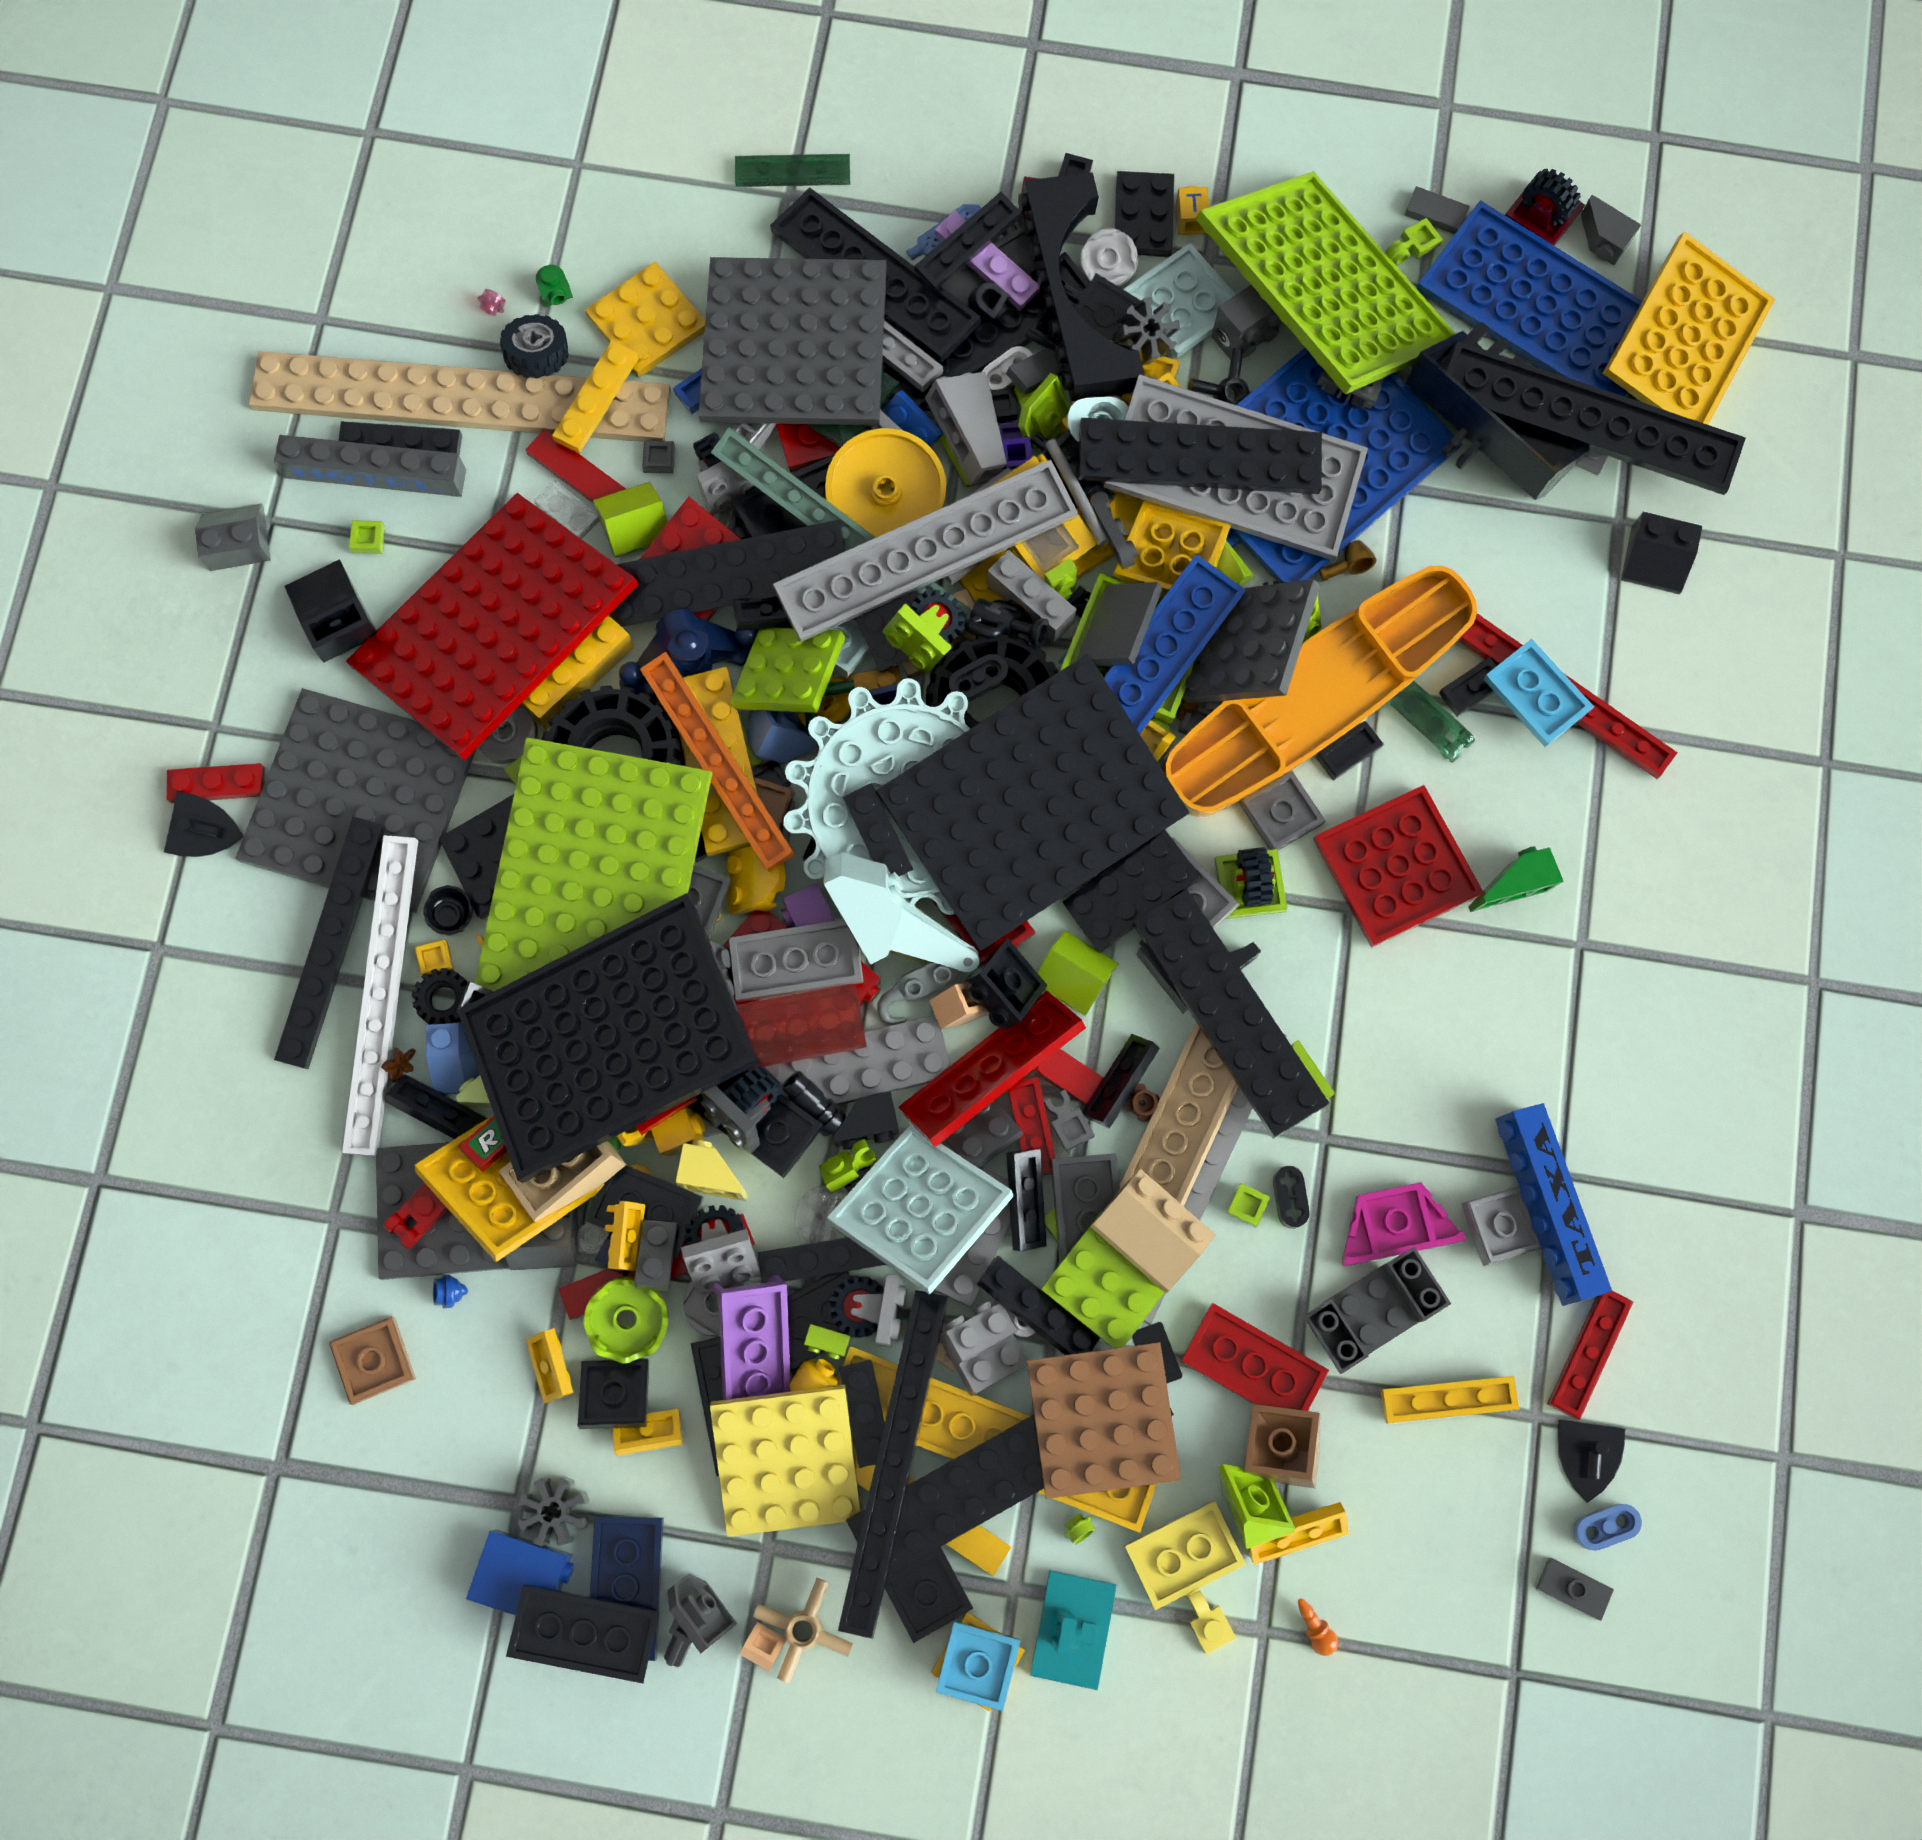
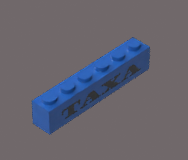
M1544 1103L1515 1110L1496 1118L1499 1136L1506 1148L1509 1164L1515 1173L1521 1197L1528 1209L1532 1228L1538 1237L1544 1261L1548 1265L1554 1282L1555 1292L1559 1296L1562 1306L1611 1292L1612 1288Z

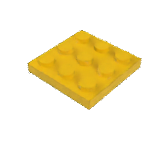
M656 261L585 309L586 316L609 343L611 340H614L638 352L639 359L632 369L638 378L705 332V319Z

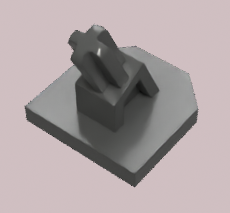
M688 1574L667 1590L669 1611L675 1619L669 1630V1633L673 1636L664 1655L666 1664L675 1667L682 1666L692 1643L701 1654L737 1624L710 1585L691 1574Z

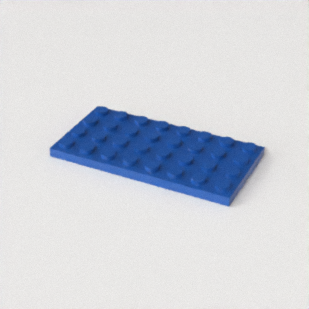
M1480 200L1420 280L1416 289L1474 327L1483 322L1489 327L1488 336L1496 341L1502 339L1507 343V348L1539 368L1625 397L1628 392L1602 373L1642 300Z

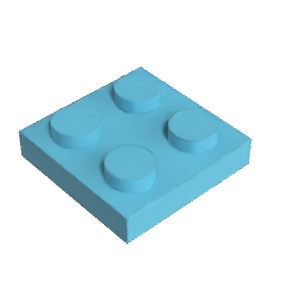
M954 1621L936 1692L1003 1711L1021 1640Z

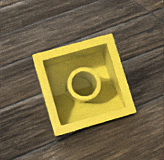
M693 1140L692 1145L683 1143L675 1182L679 1187L691 1192L747 1201L748 1194L716 1148L712 1147L711 1142Z

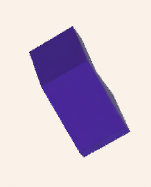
M1019 422L998 424L1007 462L1004 469L1007 467L1009 469H1016L1032 458L1030 437L1022 436L1018 427Z

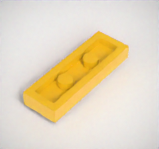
M1341 1502L1290 1517L1296 1529L1294 1532L1248 1548L1253 1565L1349 1535L1346 1511Z

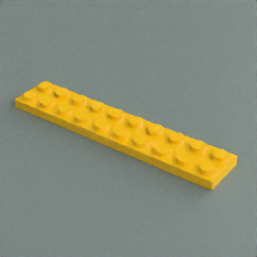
M850 1346L843 1366L872 1360L884 1421H886L898 1364ZM839 1374V1385H842L841 1376ZM931 1378L916 1445L950 1459H955L1030 1416L977 1395L971 1397L967 1391ZM1157 1484L1052 1499L1140 1533ZM1044 1489L1037 1492L1039 1494L1045 1495Z

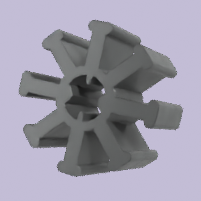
M1151 297L1143 298L1135 306L1131 305L1117 319L1118 322H1122L1125 325L1114 333L1116 343L1121 340H1132L1133 344L1128 350H1138L1139 353L1142 350V365H1149L1159 357H1163L1170 352L1177 342L1172 341L1169 337L1180 330L1179 320H1175L1172 323H1162L1161 319L1172 309L1166 302H1163L1152 313L1151 302L1153 299Z
M568 1477L559 1478V1485L555 1495L550 1485L551 1478H541L535 1481L534 1486L538 1487L543 1501L533 1498L532 1494H523L518 1505L528 1506L537 1510V1515L518 1520L520 1530H530L533 1525L542 1523L537 1538L533 1539L534 1544L541 1547L549 1545V1538L553 1528L558 1538V1546L572 1542L574 1537L570 1536L565 1522L575 1525L578 1530L587 1527L589 1517H580L571 1513V1508L579 1504L589 1503L590 1500L587 1493H577V1497L566 1500L571 1485L575 1483L573 1479ZM557 1503L560 1506L557 1510L561 1509V1516L554 1517L551 1520L548 1517L551 1513H547V1508Z

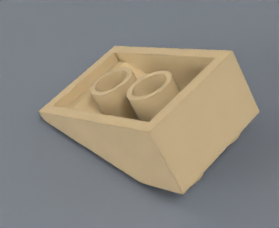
M607 1140L525 1183L517 1180L511 1161L499 1173L533 1221L537 1222L602 1186L626 1164Z

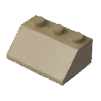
M1139 1169L1121 1187L1091 1225L1094 1231L1165 1293H1168L1194 1264L1216 1235L1142 1169Z

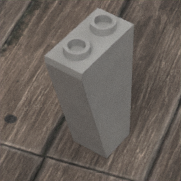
M968 372L960 376H943L936 379L932 383V387L927 393L925 400L970 486L987 483L1002 472L1007 464L988 377L985 372L973 374Z

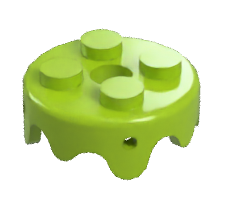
M629 1276L612 1279L600 1286L591 1296L584 1314V1327L592 1350L600 1357H606L619 1363H630L639 1358L653 1355L660 1347L668 1327V1309L661 1293L655 1289L635 1288V1277ZM622 1310H631L636 1315V1322L629 1327L622 1326L617 1320L618 1313Z

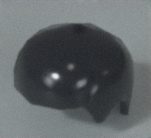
M450 885L431 891L423 908V915L427 926L437 934L447 936L462 932L470 923L473 914L469 896L459 887Z

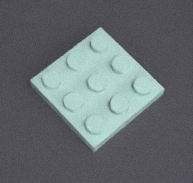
M1191 243L1123 289L1139 300L1151 297L1153 299L1151 302L1152 313L1163 302L1171 306L1172 309L1163 316L1161 321L1162 323H1172L1175 320H1179L1180 330L1169 337L1172 341L1177 342L1170 351L1176 359L1212 334L1218 307L1236 295Z

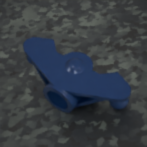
M689 609L673 610L659 619L655 629L657 633L638 661L622 664L619 669L620 687L633 688L637 695L644 692L650 696H655L656 694L640 668L664 652L670 656L683 678L711 671L713 664L720 661L743 666L746 663L759 630L738 631L736 628V631L698 618Z

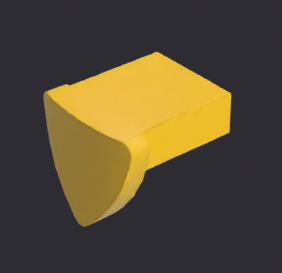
M1151 720L1140 734L1158 763L1168 753L1176 738L1174 734L1167 732Z

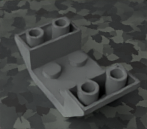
M1412 1247L1324 1301L1303 1317L1338 1372L1342 1374L1417 1323L1426 1321L1451 1305V1302L1416 1248Z

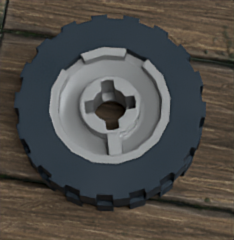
M540 314L524 315L521 318L513 319L501 332L500 344L504 362L507 368L514 371L517 375H522L526 378L547 377L554 372H558L566 364V359L569 356L564 327L556 319L553 320L546 315L540 316Z

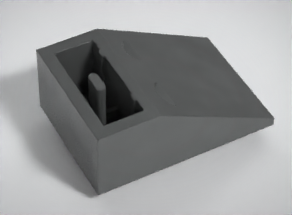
M578 1207L507 1254L506 1259L509 1269L527 1270L576 1267Z

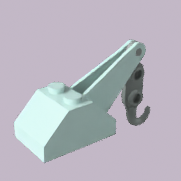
M843 852L825 860L824 886L870 964L887 957L890 950L929 961L905 973L891 990L880 997L877 1003V1011L884 1022L891 1025L906 1022L905 1017L896 1018L888 1013L887 1009L891 1003L898 1000L920 999L952 983L959 970L972 972L979 966L978 951L905 901L901 893L903 885L895 872L891 874L885 864Z

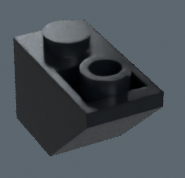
M891 1091L861 1097L857 1100L834 1135L836 1147L842 1146L843 1150H851L856 1142L863 1139L866 1141L874 1139L875 1143L894 1140L893 1135L899 1134V1128Z

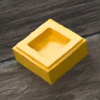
M446 939L414 947L421 976L425 973L428 976L431 975V970L433 969L442 971V968H447L451 972L454 970Z

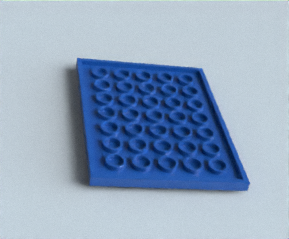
M1303 348L1239 402L1237 406L1368 448L1339 548V554L1349 543L1359 537L1459 450L1463 444L1461 443L1447 457L1441 453L1454 435L1395 373L1385 377L1377 400L1370 410L1367 408L1362 410L1351 404L1350 402L1354 394L1351 395L1348 402H1345L1347 394L1345 395L1344 392L1340 398H1337L1340 388L1337 389L1334 395L1320 390L1321 386L1316 384L1324 369L1316 362L1310 352ZM1233 528L1229 530L1276 581H1279V584L1309 580L1331 561L1330 559Z

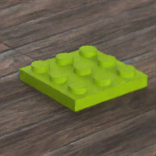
M759 629L730 700L734 709L817 713L846 638L842 630H827L800 643L794 629Z
M1097 1216L1040 1290L1113 1349L1123 1348L1165 1292L1091 1228V1225L1098 1218Z

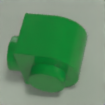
M546 265L538 270L536 283L545 307L559 305L567 299L573 298L569 283L560 267Z

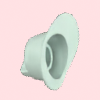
M1094 397L1077 400L1070 407L1067 414V424L1070 433L1079 442L1081 418L1125 420L1129 407L1124 401L1116 397Z

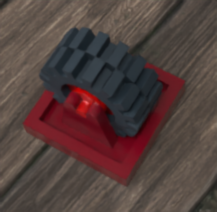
M1543 169L1542 172L1539 171L1506 212L1505 216L1555 246L1582 212L1585 204L1580 202V193L1576 192L1578 187L1577 185H1571L1573 180L1570 177L1566 180L1564 178L1565 174L1562 172L1557 175L1555 169H1551L1550 172L1548 169Z

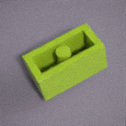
M810 1324L804 1345L808 1346V1351L817 1354L820 1353V1350L828 1352V1357L839 1360L840 1356L845 1358L851 1337Z

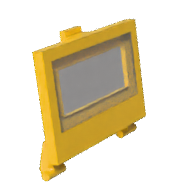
M1043 454L1038 459L1034 456L992 485L1048 460ZM1077 515L1076 518L1006 549V551L1010 550L1013 552L1015 550L1023 562L1044 580L1045 573L1069 558L1073 562L1098 546L1089 528L1080 516Z

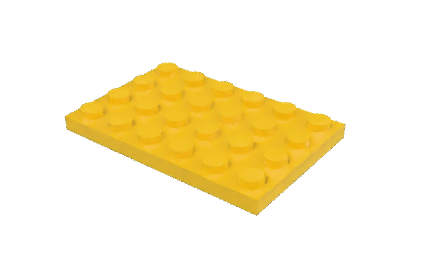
M1683 232L1676 239L1602 374L1642 403L1708 425L1775 299L1688 233Z

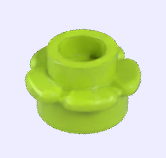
M1078 1514L1071 1518L1065 1524L1067 1530L1064 1533V1537H1068L1073 1545L1084 1541L1096 1530L1091 1523L1092 1517L1086 1516L1084 1518L1082 1514Z

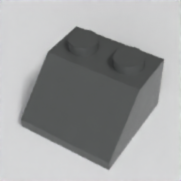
M262 503L201 514L195 527L198 557L210 571L271 561L264 506Z

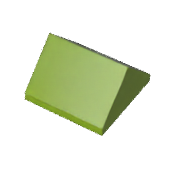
M650 481L593 500L614 558L650 546L668 523L662 500Z
M1065 930L1048 952L1037 973L1047 984L1044 991L1050 992L1058 1000L1086 1016L1119 963L1102 952L1099 953L1094 947Z
M1223 1463L1218 1467L1223 1496L1246 1549L1291 1534L1296 1530L1274 1481L1246 1473L1244 1467Z

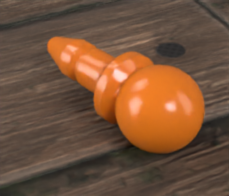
M1300 1598L1298 1600L1299 1611L1308 1626L1306 1634L1311 1639L1312 1648L1322 1656L1333 1654L1338 1647L1337 1635L1333 1630L1329 1629V1625L1325 1620H1319L1312 1606Z

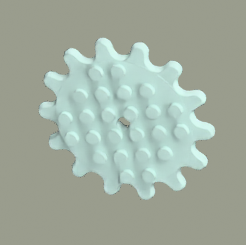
M907 678L898 684L894 701L887 705H881L873 699L867 689L857 687L848 696L851 716L847 722L835 724L821 716L815 717L810 721L808 731L819 745L818 756L808 762L800 760L791 761L785 769L786 778L791 783L801 786L806 792L807 799L802 807L789 811L785 815L783 823L788 832L793 834L807 833L816 842L814 853L804 863V872L809 878L819 879L823 877L825 860L841 852L873 861L842 797L871 783L876 791L970 730L964 721L968 699L963 693L958 691L951 692L941 705L929 707L921 699V690L918 682ZM880 799L914 869L899 876L903 885L901 893L904 900L914 906L919 899L929 897L937 903L939 909L944 914H955Z

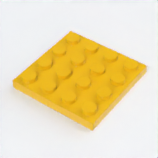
M492 1115L414 1166L416 1174L491 1258L497 1262L596 1195L604 1184L541 1220L533 1221L499 1173L510 1162L507 1151L482 1172L459 1148L464 1141L494 1116Z

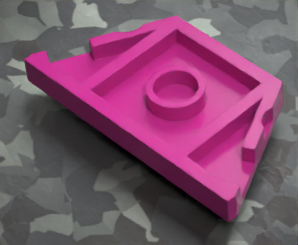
M1421 1182L1358 1195L1354 1203L1342 1265L1345 1267L1397 1256L1412 1247H1415L1417 1251L1454 1244L1466 1241L1467 1238L1463 1231H1459L1447 1217L1448 1214L1442 1206L1432 1199L1431 1193Z

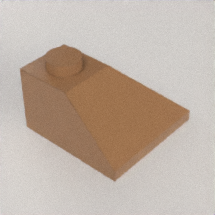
M1253 1404L1244 1471L1281 1484L1316 1489L1320 1450V1413Z

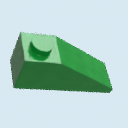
M1536 846L1518 852L1519 857L1509 863L1468 906L1470 912L1542 894L1563 883V878L1550 847L1537 850Z

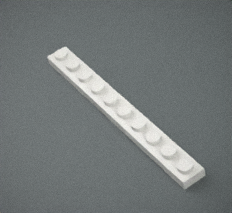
M383 836L342 1151L345 1154L376 1156L377 1148L380 1145L388 1082V1072L382 1069L381 1066L385 1061L391 1059L418 840L412 837Z

